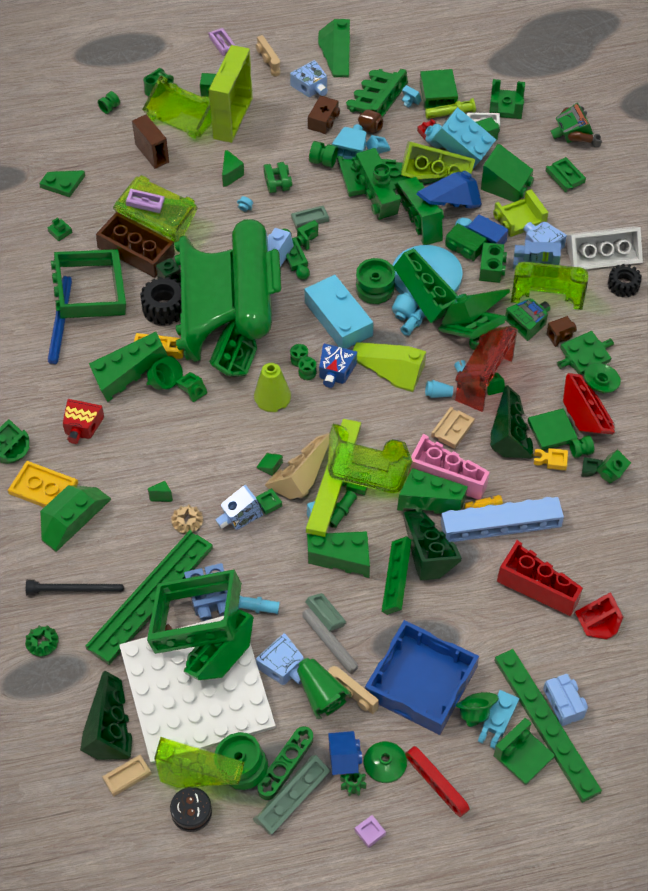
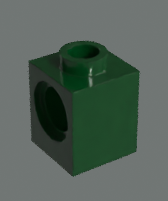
M172 258L156 265L158 279L159 277L165 279L170 277L171 280L176 279L177 283H181V270Z

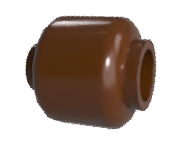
M367 109L358 117L359 125L366 132L374 134L383 127L384 121L382 115L378 112Z

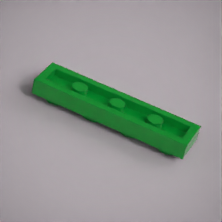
M407 536L392 541L381 611L386 615L402 610L412 541Z

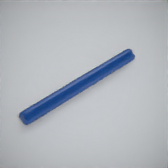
M63 276L65 304H68L72 278L70 276ZM56 311L48 354L49 364H57L66 318L60 319L59 311Z

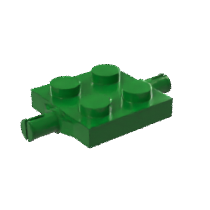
M589 331L561 344L560 349L564 353L565 359L558 361L557 365L559 369L570 365L578 374L583 375L585 369L591 364H607L611 362L612 358L606 351V348L613 346L614 342L611 338L601 342L593 331Z

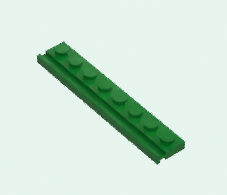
M189 530L85 645L86 650L91 651L96 657L110 665L121 653L120 644L130 642L151 619L157 585L159 583L185 579L184 572L194 570L213 549V545Z

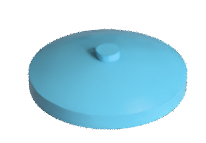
M433 245L414 246L403 251L395 259L393 266L404 252L414 248L455 293L460 288L463 275L462 266L455 255L444 248ZM395 271L396 290L400 294L410 293Z

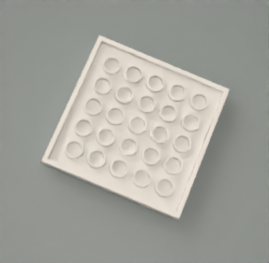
M224 616L188 625L185 627L221 621L224 618ZM147 637L120 644L151 764L217 746L221 740L230 734L242 732L254 735L276 728L251 644L223 678L197 680L184 672L188 655L195 647L155 654L147 641Z

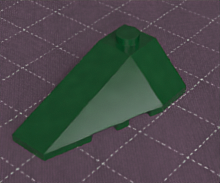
M508 385L504 387L491 430L490 446L493 451L498 452L502 457L531 459L533 457V442L530 437H527L526 431L529 428L522 418L524 410L521 399Z
M423 511L403 512L407 535L412 540L411 552L420 581L440 579L461 562L462 558L457 546L446 539V534L443 531L439 532L436 529L435 523Z
M107 671L102 672L82 733L80 751L97 760L131 758L132 735L127 730L126 723L129 722V718L124 713L123 704L125 703L122 680Z

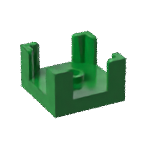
M493 79L489 113H500L501 118L522 119L525 82L518 81L516 91L500 90L501 80Z

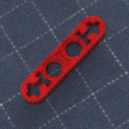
M413 746L405 753L410 764L457 816L462 817L470 810L465 799L419 748Z

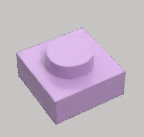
M373 815L355 827L356 834L368 848L386 835V831Z

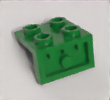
M526 718L496 745L494 757L525 785L555 756L554 753L531 734L530 728L532 723Z

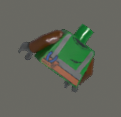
M578 103L570 108H564L560 115L556 117L558 127L550 130L554 140L564 136L567 143L583 141L591 143L594 147H600L602 143L600 134H595L593 137L591 126L586 118L587 111H584V107Z

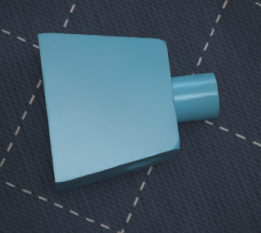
M356 124L353 128L343 127L332 145L338 147L337 156H343L344 159H352V157H356V153L365 151L366 132L363 131L362 126Z

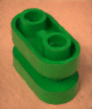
M277 162V168H272L271 164L263 165L269 194L276 193V187H281L282 191L290 190L292 179L291 176L288 177V165H285L284 162ZM274 175H278L279 180H275Z

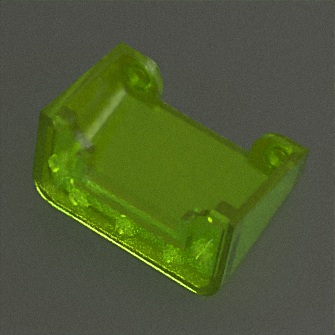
M160 75L142 110L152 121L156 119L186 132L187 135L194 139L196 137L200 138L212 124L209 95L208 97L196 95L178 87L175 83H168V79Z
M140 175V177L136 176L115 202L113 209L115 212L161 232L163 236L172 238L171 240L174 243L179 241V238L184 236L198 209L197 205L194 204L195 200L187 196L183 198L151 183L143 175ZM130 189L164 196L165 201L161 212L156 213L126 206Z
M520 262L516 265L514 271L511 303H520V299L523 296L529 297L530 291L565 294V301L570 300L574 305L573 309L582 310L588 285V272L581 267Z
M333 423L329 433L328 472L333 479L388 493H397L403 488L413 462L405 442L394 439L389 440L385 443L382 451L347 442L349 437L348 430L342 425Z

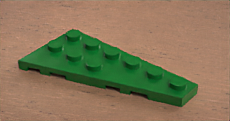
M337 156V162L348 196L366 194L365 185H362L360 182L359 170L356 171L353 161L355 157L343 159V156ZM381 159L383 163L390 166V184L394 183L396 189L398 181L410 178L401 175L403 163L391 159ZM428 178L418 180L420 181V183L422 182L423 184L437 182L443 178Z

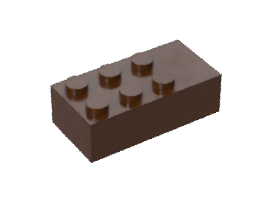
M118 212L96 233L97 248L101 250L118 249L120 260L154 278L157 276L156 265L175 256L174 241Z

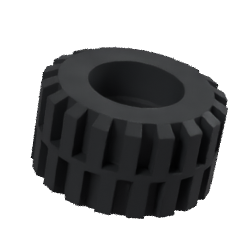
M159 277L157 280L152 279V282H147L145 284L146 287H143L142 292H140L142 311L145 318L150 322L153 321L156 325L160 323L164 326L168 323L171 325L174 321L178 322L182 313L181 283H177L176 279L171 280L170 277H166V279Z

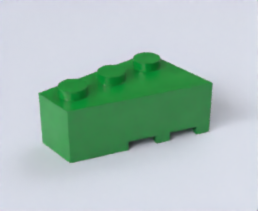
M367 531L326 533L325 537L307 534L308 564L329 569L337 568L345 570V573L351 574V572L362 574L363 577L370 578Z

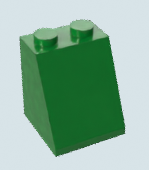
M497 144L483 165L481 190L516 202L524 198L527 188L533 185V169L502 145Z

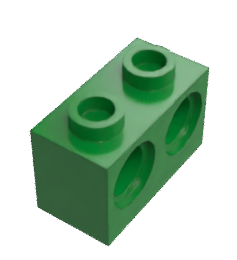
M483 242L479 281L500 283L501 276H505L506 265L502 264L503 262L506 263L507 252H504V244Z

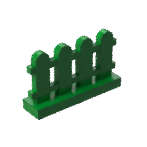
M383 69L371 70L369 72L371 80H363L361 82L364 90L354 91L356 100H348L346 102L347 109L353 113L354 111L363 113L369 109L380 113L383 118L403 88L408 84L407 71L405 69H400L398 73L384 72Z

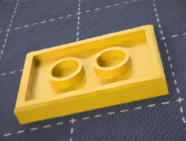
M26 461L9 487L8 493L45 507L68 485L77 486L78 480Z

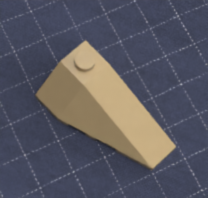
M327 433L316 437L301 450L302 454L288 461L289 466L283 471L279 469L267 481L265 486L268 489L272 488L274 492L288 499L297 497L301 499L309 493L308 490L314 484L332 435Z

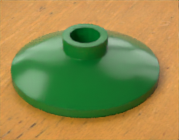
M595 363L585 369V382L592 389L602 393H611L619 388L621 379L618 372L606 364Z
M382 741L375 743L366 751L364 756L365 771L377 782H394L402 777L407 767V758L404 751L392 742ZM382 757H389V761H383Z

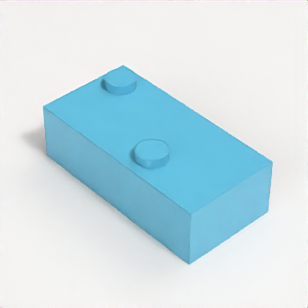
M336 275L304 289L305 304L339 347L347 349L355 345L356 342H361L373 336V321Z

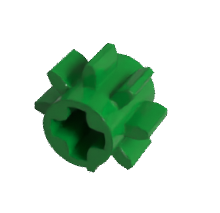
M359 772L340 775V781L344 782L341 784V790L346 789L348 796L351 794L359 796L361 788L366 789L367 783L363 782L366 779V774H360Z

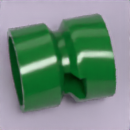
M314 141L309 153V162L314 164L322 162L323 166L333 168L338 155V147L330 144L325 146L322 142Z

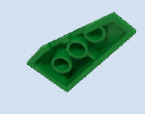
M334 19L319 30L318 45L323 51V56L327 60L332 76L349 77L350 19Z

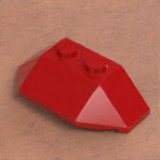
M568 373L565 379L563 403L567 408V412L574 420L576 428L579 431L613 435L615 433L614 422L598 395L584 381L582 375Z

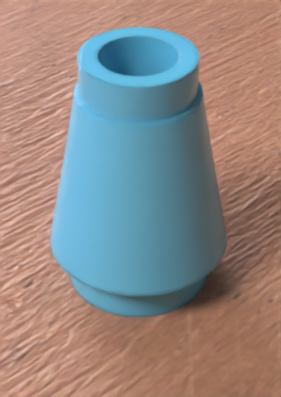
M435 380L427 381L425 396L430 398L452 397L454 388Z

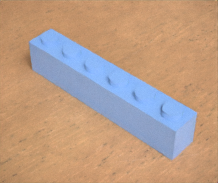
M545 497L539 500L529 499L523 502H507L495 506L470 507L458 511L449 510L441 515V527L449 542H458L562 527L564 515L558 497Z

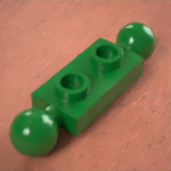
M294 237L292 238L294 247L290 253H287L286 261L291 271L296 270L298 279L306 280L310 276V270L307 268L308 261L297 238Z

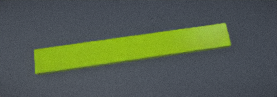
M348 419L342 420L306 526V533L326 536L361 429V422Z

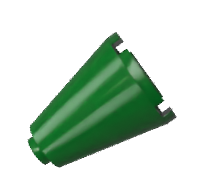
M306 658L298 664L297 673L316 719H322L321 714L326 713L328 716L347 702L345 700L346 696L351 698V692L315 659Z

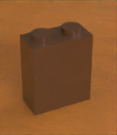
M146 114L132 120L135 145L154 169L169 163L167 139Z

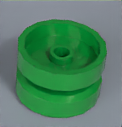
M371 258L360 263L356 269V293L358 297L369 304H381L391 299L395 287V269L393 265L381 258Z
M242 732L230 734L221 740L216 747L214 754L215 765L227 784L234 789L246 790L253 788L266 776L269 767L268 759L254 736Z

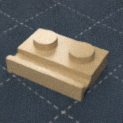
M450 407L432 431L431 437H436L439 439L438 441L455 449L474 424L475 418Z

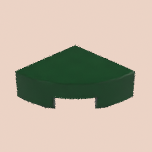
M584 457L581 477H589L598 473L596 470L603 460Z

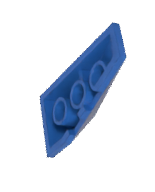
M467 171L455 172L418 191L416 194L428 204L445 206L448 203L454 207H459L462 204L470 209L478 208L482 205L477 181Z

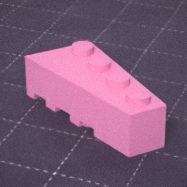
M425 434L422 435L415 448L408 467V476L412 468L468 486L466 496L477 500L482 498L487 488L490 472L470 460H463L459 457L460 454L454 451L451 453L444 449L443 445L439 442L434 443L430 441L429 437Z

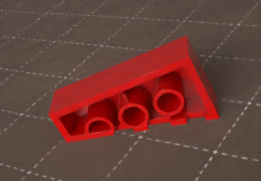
M516 540L500 566L497 582L571 617L579 603L583 587L565 574L555 571L553 565L536 557L537 554L531 549L528 551L522 546L523 543Z

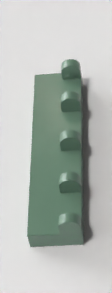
M317 755L311 756L293 778L281 788L279 793L266 804L265 808L253 818V821L261 825L269 835L273 834L330 772L329 768Z

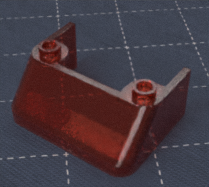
M512 326L494 328L480 336L478 346L463 371H459L456 376L457 390L455 401L483 412L486 391L490 381L503 359L511 362L513 360L517 328Z

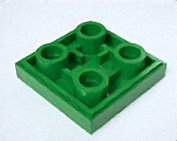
M564 408L528 417L529 426L540 449L543 451L569 444L571 439H578Z

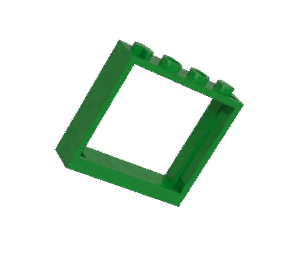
M118 249L54 252L51 270H55V273H52L53 284H56V287H54V297H58V300L55 301L56 311L60 312V319L122 316L126 314V299ZM111 265L116 302L65 304L60 267Z
M235 569L159 583L157 585L147 641L155 654L234 640L242 585ZM228 590L222 621L165 631L170 601Z

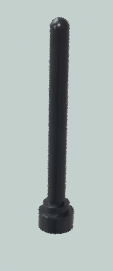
M27 579L25 586L26 596H35L39 592H122L124 590L123 584H40L35 579Z

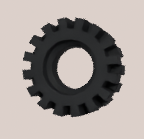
M622 264L621 267L616 265V268L613 267L610 271L608 288L611 289L612 293L616 292V296L622 294L621 297H625V295L631 297V294L634 296L639 291L642 275L639 270L636 271L635 266L630 268V264L625 267V264ZM624 278L628 279L630 282L624 283L618 279Z

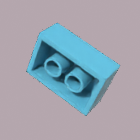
M458 107L433 137L434 140L449 152L475 159L473 168L482 160L496 141L492 135Z

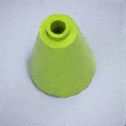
M267 363L262 367L254 391L255 402L260 409L266 412H277L278 409H284L291 400L289 386L279 365L275 363Z

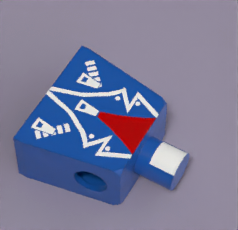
M323 344L319 377L324 379L323 384L326 387L332 388L335 382L341 384L346 382L357 364V351Z

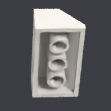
M633 226L566 234L567 252L574 271L643 263L641 227Z

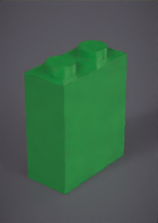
M453 69L420 71V88L424 109L451 105L458 101Z

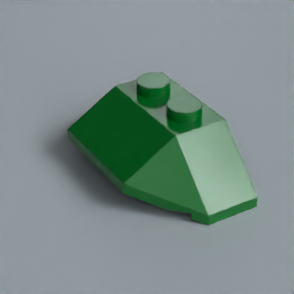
M235 320L228 323L220 335L209 362L214 368L227 376H246L257 351L256 340H249L239 334Z
M68 485L40 511L42 542L57 552L110 502L111 498L97 487Z
M238 609L234 640L195 647L188 655L186 667L184 668L185 674L197 680L223 678L249 648L254 617Z

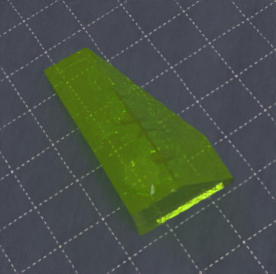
M160 737L154 757L160 782L177 788L239 784L245 762L165 737Z

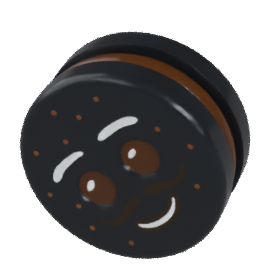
M187 787L178 791L170 804V812L174 824L186 832H196L203 829L209 823L212 816L209 796L203 790L196 787Z

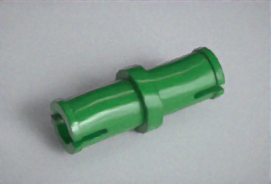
M346 491L341 501L336 503L329 524L330 527L337 528L342 518L348 515L349 508L357 499L355 493Z

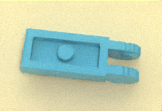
M499 690V700L492 705L489 718L484 722L478 742L483 743L488 731L494 733L495 736L490 743V747L494 749L500 737H503L519 702L518 697Z

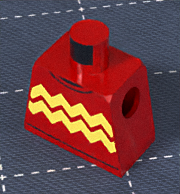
M73 399L67 400L63 428L65 434L69 435L67 440L70 443L78 444L80 438H92L104 419L102 405Z

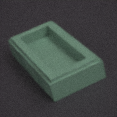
M324 205L291 213V219L296 230L313 220L318 224L329 222V216Z
M323 593L306 599L305 603L329 631L344 627L346 624L345 619Z

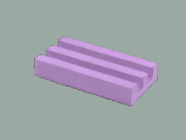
M223 28L209 32V38L222 56L225 55V52H228L230 45H235Z
M130 189L126 206L160 213L165 197Z

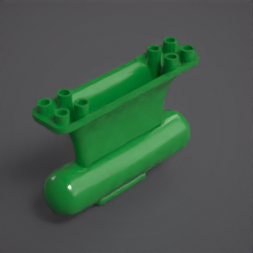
M254 219L240 221L235 225L232 232V249L218 253L201 252L195 249L187 236H181L179 241L175 242L176 251L180 252L179 255H175V261L178 266L181 265L182 309L181 324L176 325V332L181 336V339L176 340V346L178 350L185 349L184 355L186 360L200 361L202 346L207 336L216 328L235 320L238 333L249 340L261 339L266 336L272 326L271 294L279 293L282 286L280 254L277 249L268 251V237L265 226Z

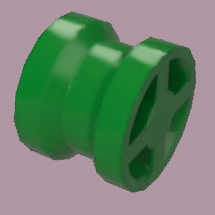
M296 344L291 347L290 358L292 365L298 367L300 359L308 357L307 346Z
M304 357L300 359L298 374L301 379L308 381L316 377L317 364L313 358Z

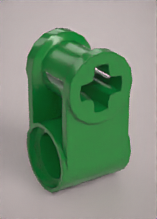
M162 68L156 69L143 79L145 95L149 97L157 96L160 92L171 87L174 77L166 74Z

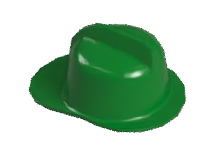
M170 356L158 360L147 372L148 382L146 385H151L157 390L172 388L176 385V381L183 377L180 363Z
M490 692L475 693L457 703L456 707L460 708L461 718L466 721L467 726L473 727L480 722L488 720L491 706L499 698L498 695Z

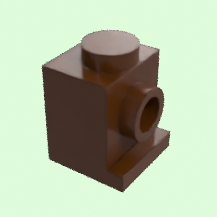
M568 316L549 322L546 334L553 345L557 347L559 342L572 338L573 333L577 331V327Z

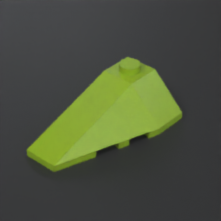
M408 141L403 157L401 175L410 178L428 179L443 178L462 171L472 174L475 159Z
M356 342L353 351H357V363L366 369L375 371L380 378L384 377L389 380L394 387L414 392L425 366L426 351L410 346Z

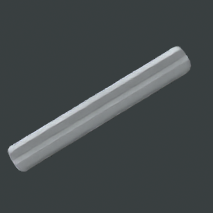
M310 608L304 610L302 613L303 618L349 673L356 671L358 664L331 631L324 626Z

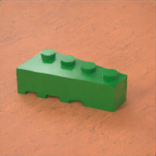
M376 148L356 153L355 160L353 161L356 171L359 170L360 182L362 185H365L366 197L368 200H371L373 214L377 215L378 220L397 215L401 197L399 194L396 195L394 183L384 188H379L373 183V167L378 163H383Z
M417 177L398 181L397 192L401 197V203L405 211H408L411 223L415 222L417 234L422 235V244L429 245L443 241V210L437 205L428 204L416 195L418 191L424 189L423 183H420Z
M413 248L404 252L393 266L429 322L433 323L443 318L449 305L456 300L458 295L426 260Z
M153 332L89 363L102 394L106 401L109 402L113 399V395L126 389L125 386L133 380L137 381L140 379L141 374L149 370L155 362L168 355L157 332Z

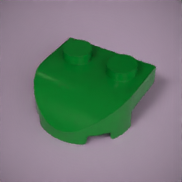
M9 419L0 427V463L4 464L19 461L29 450V436L25 430L21 431Z

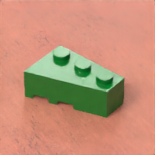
M412 468L399 494L397 510L403 511V508L416 509L415 512L430 510L434 511L435 514H442L449 510H461L465 503L468 486Z

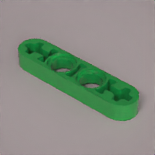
M299 727L293 733L267 770L266 776L258 784V794L262 799L271 800L278 794L311 747L313 732L309 727ZM305 734H307V735H308V740H307V739H304V740L301 742V748H300V747L298 746V744H299V742H300V735H301V736H304ZM296 750L298 756L294 759H289L286 757V752ZM277 767H283L286 773L283 776H276L273 771ZM271 778H272V779L274 780V782H273L272 785H271V790H272V791H269V790H268V791L265 793L263 786L268 787V786L270 785V783H271Z

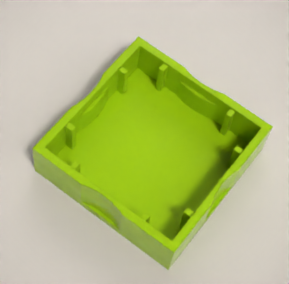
M230 45L209 88L213 139L232 143L253 99L249 48Z

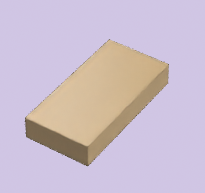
M140 754L102 776L114 797L152 775Z

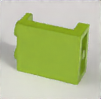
M532 189L525 192V198L505 206H501L499 202H496L493 210L495 219L508 229L510 237L525 232L524 227L529 222L535 226L542 222H547L549 213Z

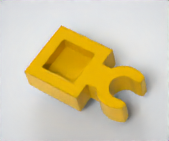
M549 448L548 453L541 449L535 450L534 456L541 458H534V465L547 464V469H567L568 450Z

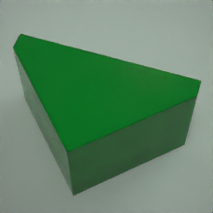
M225 150L223 187H227L244 176V163L228 150Z

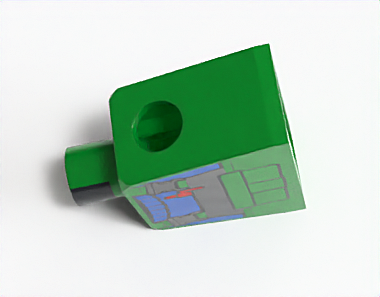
M529 298L506 308L505 316L508 319L506 322L526 341H529L546 325L547 312L551 309L550 305L546 301L538 304Z

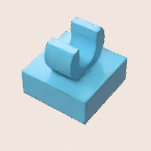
M407 85L403 88L404 97L402 101L404 106L409 108L412 103L419 105L422 101L420 93Z

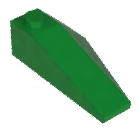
M510 289L457 296L456 300L449 305L442 324L472 323L509 294Z

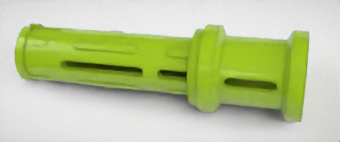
M470 98L469 101H457L451 105L426 108L425 115L427 119L448 116L457 107L464 113H476L474 98Z

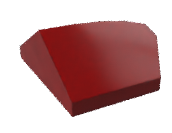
M611 592L575 611L586 636L609 639L616 635L624 617Z

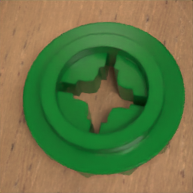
M38 625L37 628L31 629L30 633L26 635L25 645L31 654L46 656L57 648L59 638L55 629L50 628L48 625L46 627ZM44 636L46 641H42L39 644L37 638L41 639Z

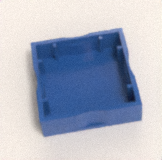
M404 620L391 641L387 654L378 663L365 689L379 700L380 706L441 735L456 704L459 702L478 667L479 656L453 643L443 641L430 632Z

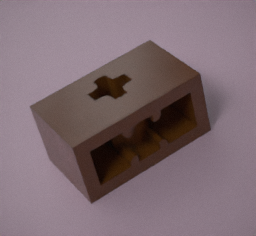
M320 95L308 115V129L326 134L329 128L333 127L335 118L339 117V101Z

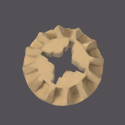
M188 504L186 507L180 506L178 510H174L171 521L173 527L178 532L187 533L189 530L195 532L201 527L203 516L197 507H191ZM189 514L190 519L185 524L184 518Z

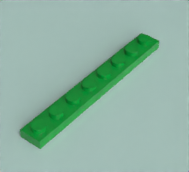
M514 649L496 656L494 659L495 663L516 697L519 698V702L548 749L554 753L556 762L580 801L583 803L601 794L600 786Z

